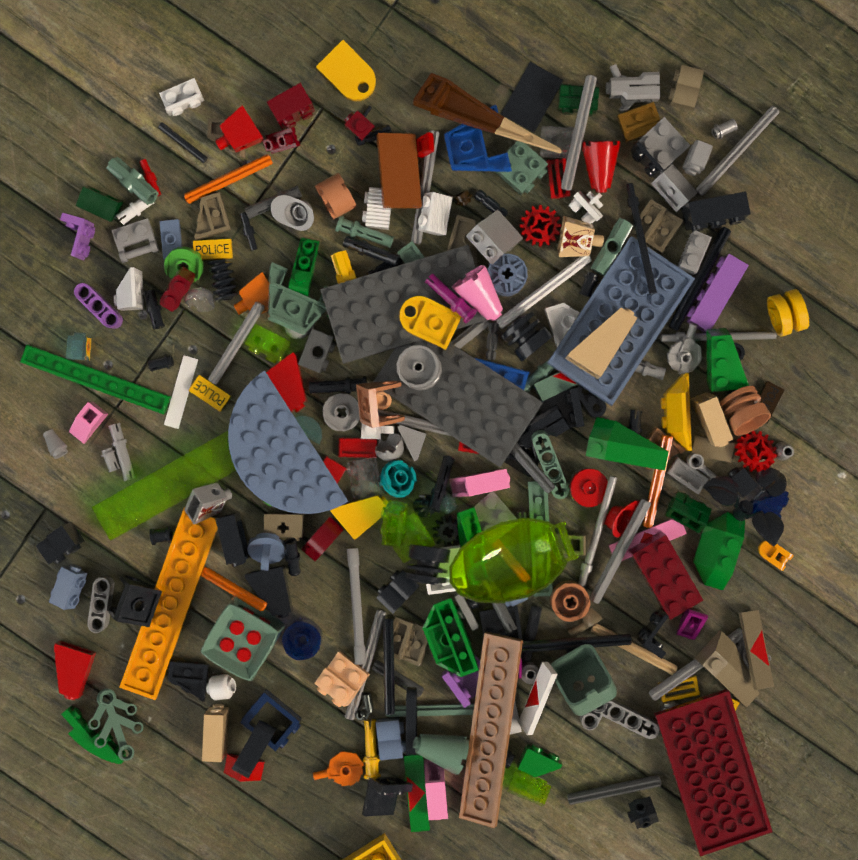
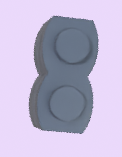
M399 717L376 719L380 760L403 758V753L406 752V741H402L401 734L404 733V723L400 722Z

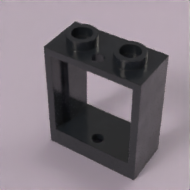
M240 512L215 519L226 565L232 564L235 567L244 564L250 555L247 550L248 544Z

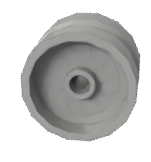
M422 345L411 346L405 349L399 355L396 364L400 380L415 390H427L433 387L439 381L442 373V365L438 356L428 347ZM419 364H421L422 369L417 371L416 367H419Z

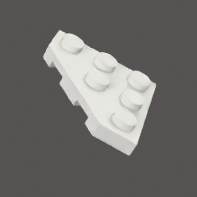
M565 303L544 309L556 348L580 314V312L570 308Z

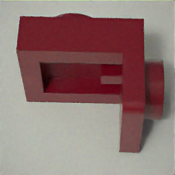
M358 110L355 113L351 112L344 120L346 122L345 128L350 130L361 141L375 128Z

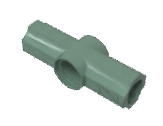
M118 156L108 162L106 169L131 194L134 193L146 205L153 204L156 201L159 193L145 181L144 177L137 170L131 169Z
M618 218L590 269L599 275L605 276L617 254L621 251L622 245L634 225L625 219ZM609 242L616 245L615 252L608 250L607 244Z

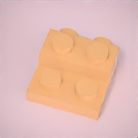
M339 651L314 684L318 686L317 690L321 694L330 695L333 698L332 702L336 706L345 707L351 703L370 674L359 665H355L353 660Z

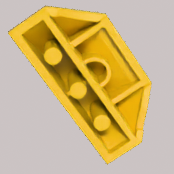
M685 373L678 377L663 394V398H661V409H664L661 425L662 428H665V433L672 436L676 443L685 450L692 451L689 373Z

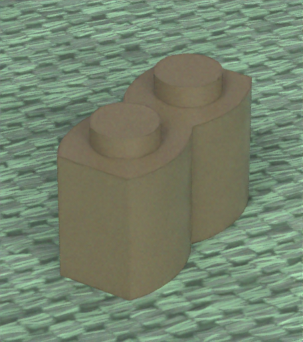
M681 65L679 70H675L673 75V81H676L675 86L670 89L668 99L671 100V106L690 111L695 108L704 70Z

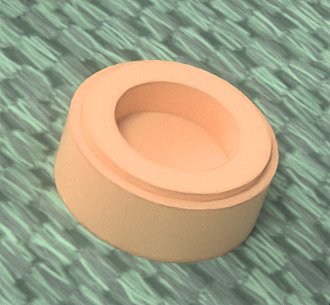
M384 391L376 393L377 408L379 410L387 409L392 402L391 396Z

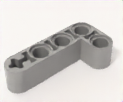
M613 699L588 714L580 716L581 724L587 730H594L601 718L605 717L647 739H654L659 733V727L654 720ZM614 707H618L619 713L616 715H611V709ZM593 716L594 720L592 723L587 724L584 722L585 718ZM630 716H636V721L633 724L627 723ZM643 723L647 727L652 726L653 729L646 731L641 724Z

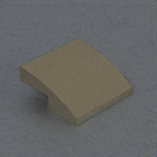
M652 199L640 214L646 244L663 254L684 224V220L667 211V208ZM633 226L630 232L637 237L635 226Z
M395 617L393 622L394 658L421 666L429 645L422 629L423 625Z

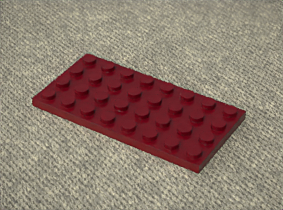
M725 689L654 713L700 857L772 833L773 831L729 690Z

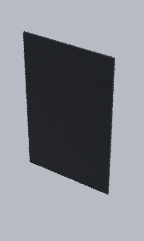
M530 62L501 115L535 133L563 79Z

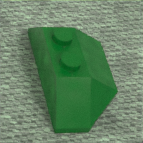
M725 512L707 523L702 531L693 559L703 584L719 590H724L732 577L744 540L745 520L739 521L735 519L732 513Z
M452 598L433 604L422 629L436 664L460 677L479 671L473 647Z

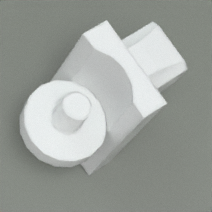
M579 191L574 195L575 198L571 201L569 207L575 213L581 207H584L587 210V213L581 218L584 222L591 224L600 220L603 215L593 204L600 209L603 206L599 201L602 195L599 193L595 196L590 191L587 194L590 198L589 200Z

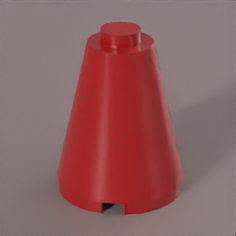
M615 140V144H613V141H588V145H586V142H582L581 147L591 189H595V193L607 192V189L611 188L620 141Z

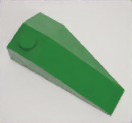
M597 417L586 451V456L664 471L669 454L668 450L647 440L621 423Z

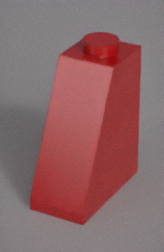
M292 352L266 373L290 411L297 413L305 407L304 403L307 401L300 366L298 365V356Z
M58 641L54 645L59 693L63 694L66 699L75 700L83 695L96 652L67 642Z

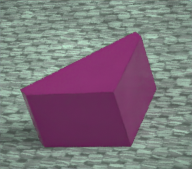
M693 608L686 610L682 613L676 635L695 640L707 621L708 615L703 611Z

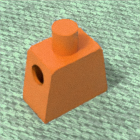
M262 272L239 291L243 300L234 304L239 315L247 310L250 311L255 302H260L265 306L262 313L268 312L269 280Z

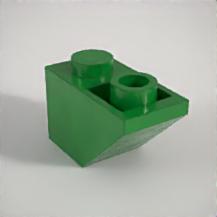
M526 744L517 763V768L533 777H538L561 769L563 764L559 760L560 757L552 752L547 754L542 751L541 747L532 744V746Z

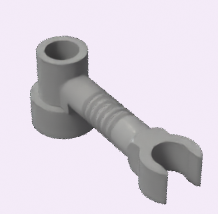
M693 453L686 457V463L690 468L698 469L710 480L718 477L704 465V459L700 454Z

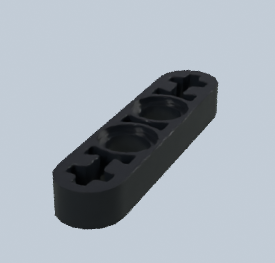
M407 687L406 755L416 756L413 742L415 737H417V687Z

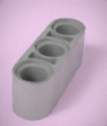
M102 576L93 583L87 623L89 630L93 633H99L109 625L110 614L108 610L112 606L114 581L110 576ZM101 580L107 583L108 587L106 590L100 587ZM99 599L104 601V609L98 607L97 601ZM95 619L101 620V628L95 625Z

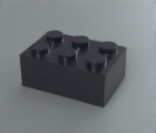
M746 191L688 202L682 208L686 231L692 230V232L703 231L708 226L711 229H716L726 223L730 225L740 224L751 214Z

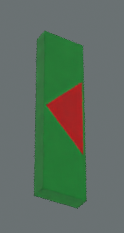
M416 754V756L404 755L406 781L413 784L412 792H407L411 832L430 831L423 757L419 754Z

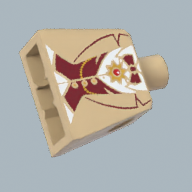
M563 216L557 248L559 257L589 256L592 246L603 247L604 236L595 235L594 226L590 223Z

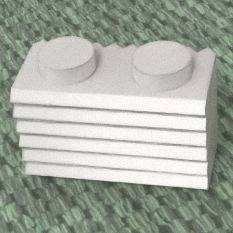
M369 187V192H365L364 203H367V211H363L362 222L365 223L367 228L389 230L391 208H383L381 188Z
M436 192L425 193L421 200L422 213L418 218V230L437 236L446 235L452 197Z

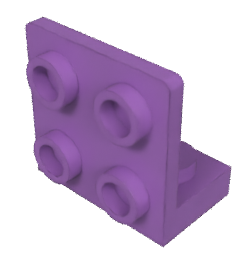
M62 213L60 220L66 223V227L77 231L71 256L84 261L90 252V246H88L90 238L92 239L95 234L94 224L86 219Z
M475 654L478 668H480V660ZM448 670L443 671L442 678L463 707L466 708L470 705V700L476 696L479 671L463 677Z

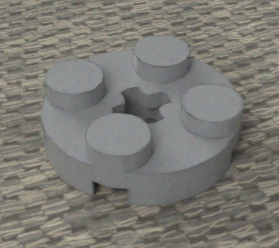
M339 393L331 396L323 406L325 423L335 431H347L354 428L360 420L358 401L349 394ZM345 407L347 409L345 411L347 414L346 417H338L337 415L339 414V412L337 411V409H343Z

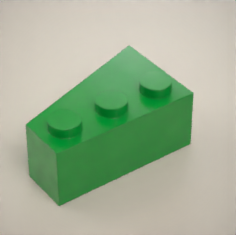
M726 328L707 329V385L711 392L738 390L749 386L734 341Z

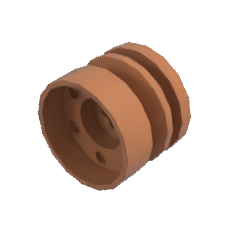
M754 386L740 388L720 402L725 418L730 419L728 424L736 436L748 434L758 429L771 418V413L766 405L759 403L761 396L757 394Z

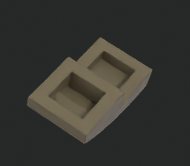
M695 436L692 454L696 453L702 457L732 463L736 444L729 443L718 448L711 445L708 438Z

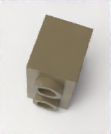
M265 513L264 533L276 534L279 536V539L295 538L299 541V538L304 537V514ZM283 522H285L286 526H289L285 532H283L282 528H279Z

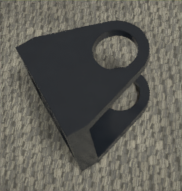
M121 575L120 580L125 587L118 607H110L108 610L109 614L117 622L150 627L162 591L135 577ZM141 601L140 607L135 609V604Z

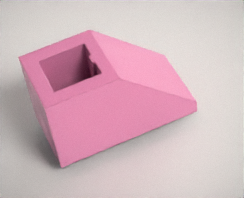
M87 402L76 416L69 432L85 444L107 417L108 413L94 402Z

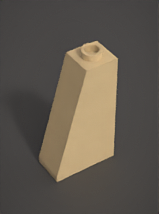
M620 308L575 347L565 359L596 379H599L637 320L634 312L628 308Z

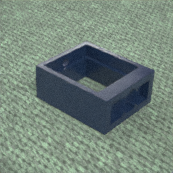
M266 689L244 715L240 723L253 732L256 725L251 720L268 701L292 721L291 725L277 741L271 738L268 746L276 751L279 747L282 749L289 741L287 737L291 732L295 734L300 728L301 724L299 722L301 717Z

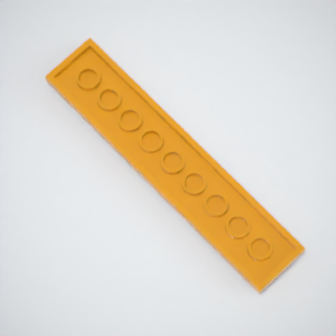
M185 507L183 508L155 586L162 593L150 627L141 626L119 687L156 700L202 570L218 530L215 520L217 518L210 517L194 525L185 512Z

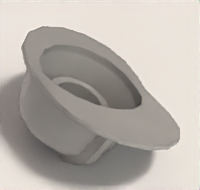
M280 195L271 203L272 216L281 224L299 231L307 230L312 226L314 213L307 201L288 195Z

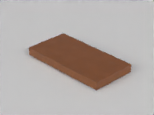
M378 133L377 147L383 208L420 209L422 201L415 134Z

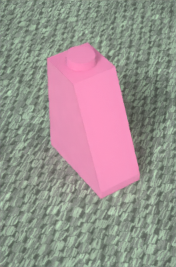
M507 469L449 479L453 497H468L510 488V476L507 473Z
M424 759L429 820L448 819L444 769Z

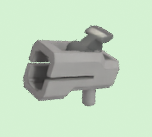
M617 64L609 67L614 78H610L609 82H606L605 90L606 94H609V99L620 98L622 106L619 108V112H627L637 102H658L660 99V86H657V84H660L659 72H643L639 77H626L621 75Z

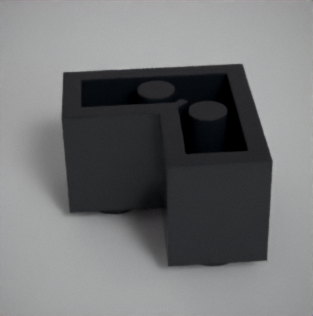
M68 523L47 535V538L37 544L36 547L48 565L54 562L57 565L66 559L64 555L68 556L81 549L80 544L85 542L74 524Z

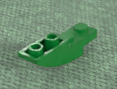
M71 705L61 714L74 728L68 734L81 747L106 761L120 765L124 762L118 757V750L120 748L115 744L110 733L106 739L107 743L103 748H97L94 745V741L99 737L101 731L96 733L95 730H91L78 708H74ZM98 739L97 744L99 746H102L104 744V740ZM123 750L122 755L127 757L125 750Z

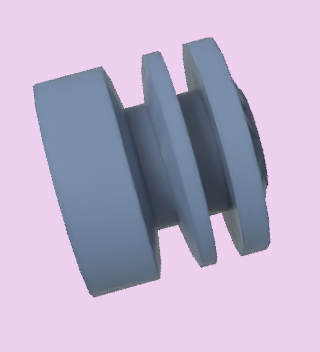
M504 254L494 264H489L488 273L496 293L501 297H511L517 294L526 283L528 277L527 267L524 261L516 255ZM506 270H509V274H512L508 279H505V275H502Z

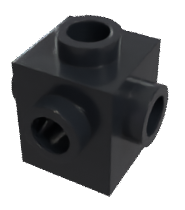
M650 796L643 799L638 798L628 803L630 811L627 812L631 823H635L637 829L647 828L651 824L659 822Z

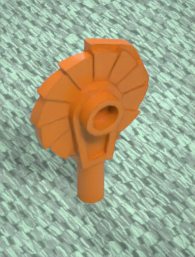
M341 751L331 758L329 767L326 770L313 772L314 780L328 777V779H334V782L341 784V786H352L359 782L361 775H363L362 766H364V763L356 753Z

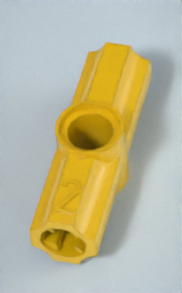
M346 250L331 255L338 284L357 278L355 271L352 270Z

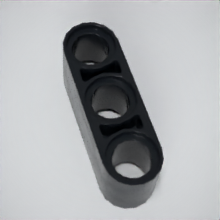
M259 720L232 770L249 778L276 728Z

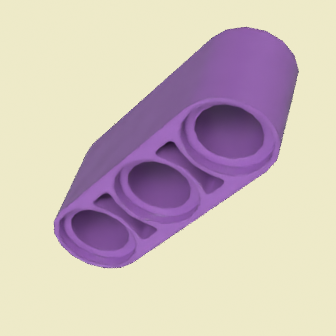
M80 283L74 288L75 297L104 326L117 329L122 325L123 319L120 313L92 286ZM84 288H88L89 293L83 298L81 291ZM98 301L102 303L100 311L95 310V304ZM111 315L116 317V322L113 325H110L108 322Z

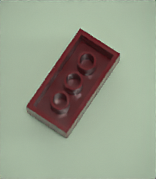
M662 531L628 550L660 607L669 616L670 620L703 601L667 535Z

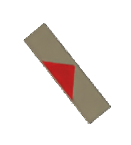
M759 610L739 613L754 690L774 687Z

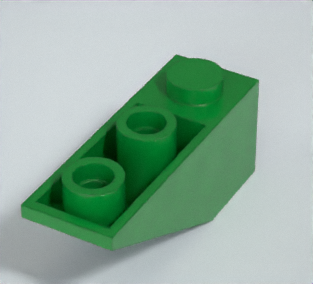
M301 238L289 282V289L309 297L320 241Z

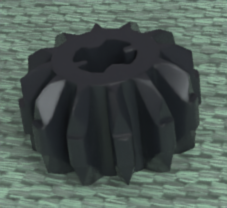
M450 515L449 521H446L445 516H442L443 523L439 520L435 521L439 527L433 526L432 530L439 532L434 533L432 536L433 538L440 536L436 542L437 544L444 541L443 547H447V542L454 546V539L457 543H460L457 537V519L453 523V516ZM445 527L454 530V532H451V536L443 534Z

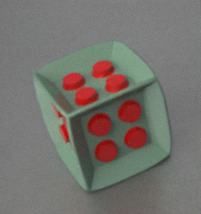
M233 596L212 627L200 652L210 661L242 679L252 681L274 647L285 624L276 616H272L270 612L266 610L259 611Z

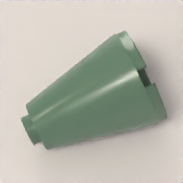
M420 734L419 737H415L413 748H415V753L450 773L458 775L464 767L461 765L463 759L466 760L468 755L469 740L465 736Z

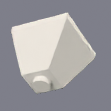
M131 267L116 289L114 305L117 306L118 310H144L142 271L135 267Z

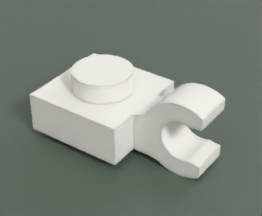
M362 423L361 439H381V433H395V426L371 428Z

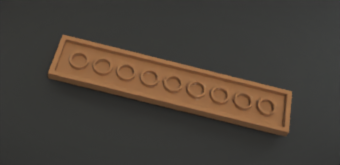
M485 632L459 818L495 828L498 823L523 640Z

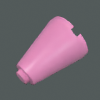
M485 265L474 268L465 274L466 277L463 280L459 279L452 286L454 291L475 308L486 320L491 319L494 321L502 315V305Z

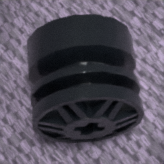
M532 311L514 321L501 336L503 340L510 335L513 337L507 343L508 346L517 342L519 346L515 349L514 354L521 362L553 337L545 327L539 330L535 329L540 321L539 319L532 324L529 322L535 315Z
M410 544L408 557L415 559L416 564H408L407 568L415 569V573L406 572L405 578L412 579L418 583L432 585L446 583L447 578L439 577L438 574L448 573V570L439 566L440 563H449L451 550Z

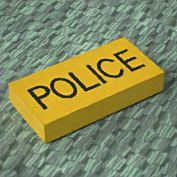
M232 239L193 241V250L200 253L202 260L233 259Z
M198 375L188 390L220 412L231 398V395L201 375Z

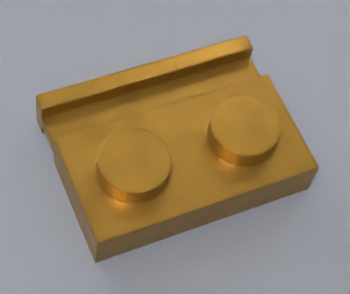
M654 102L617 115L626 143L643 137L660 121Z

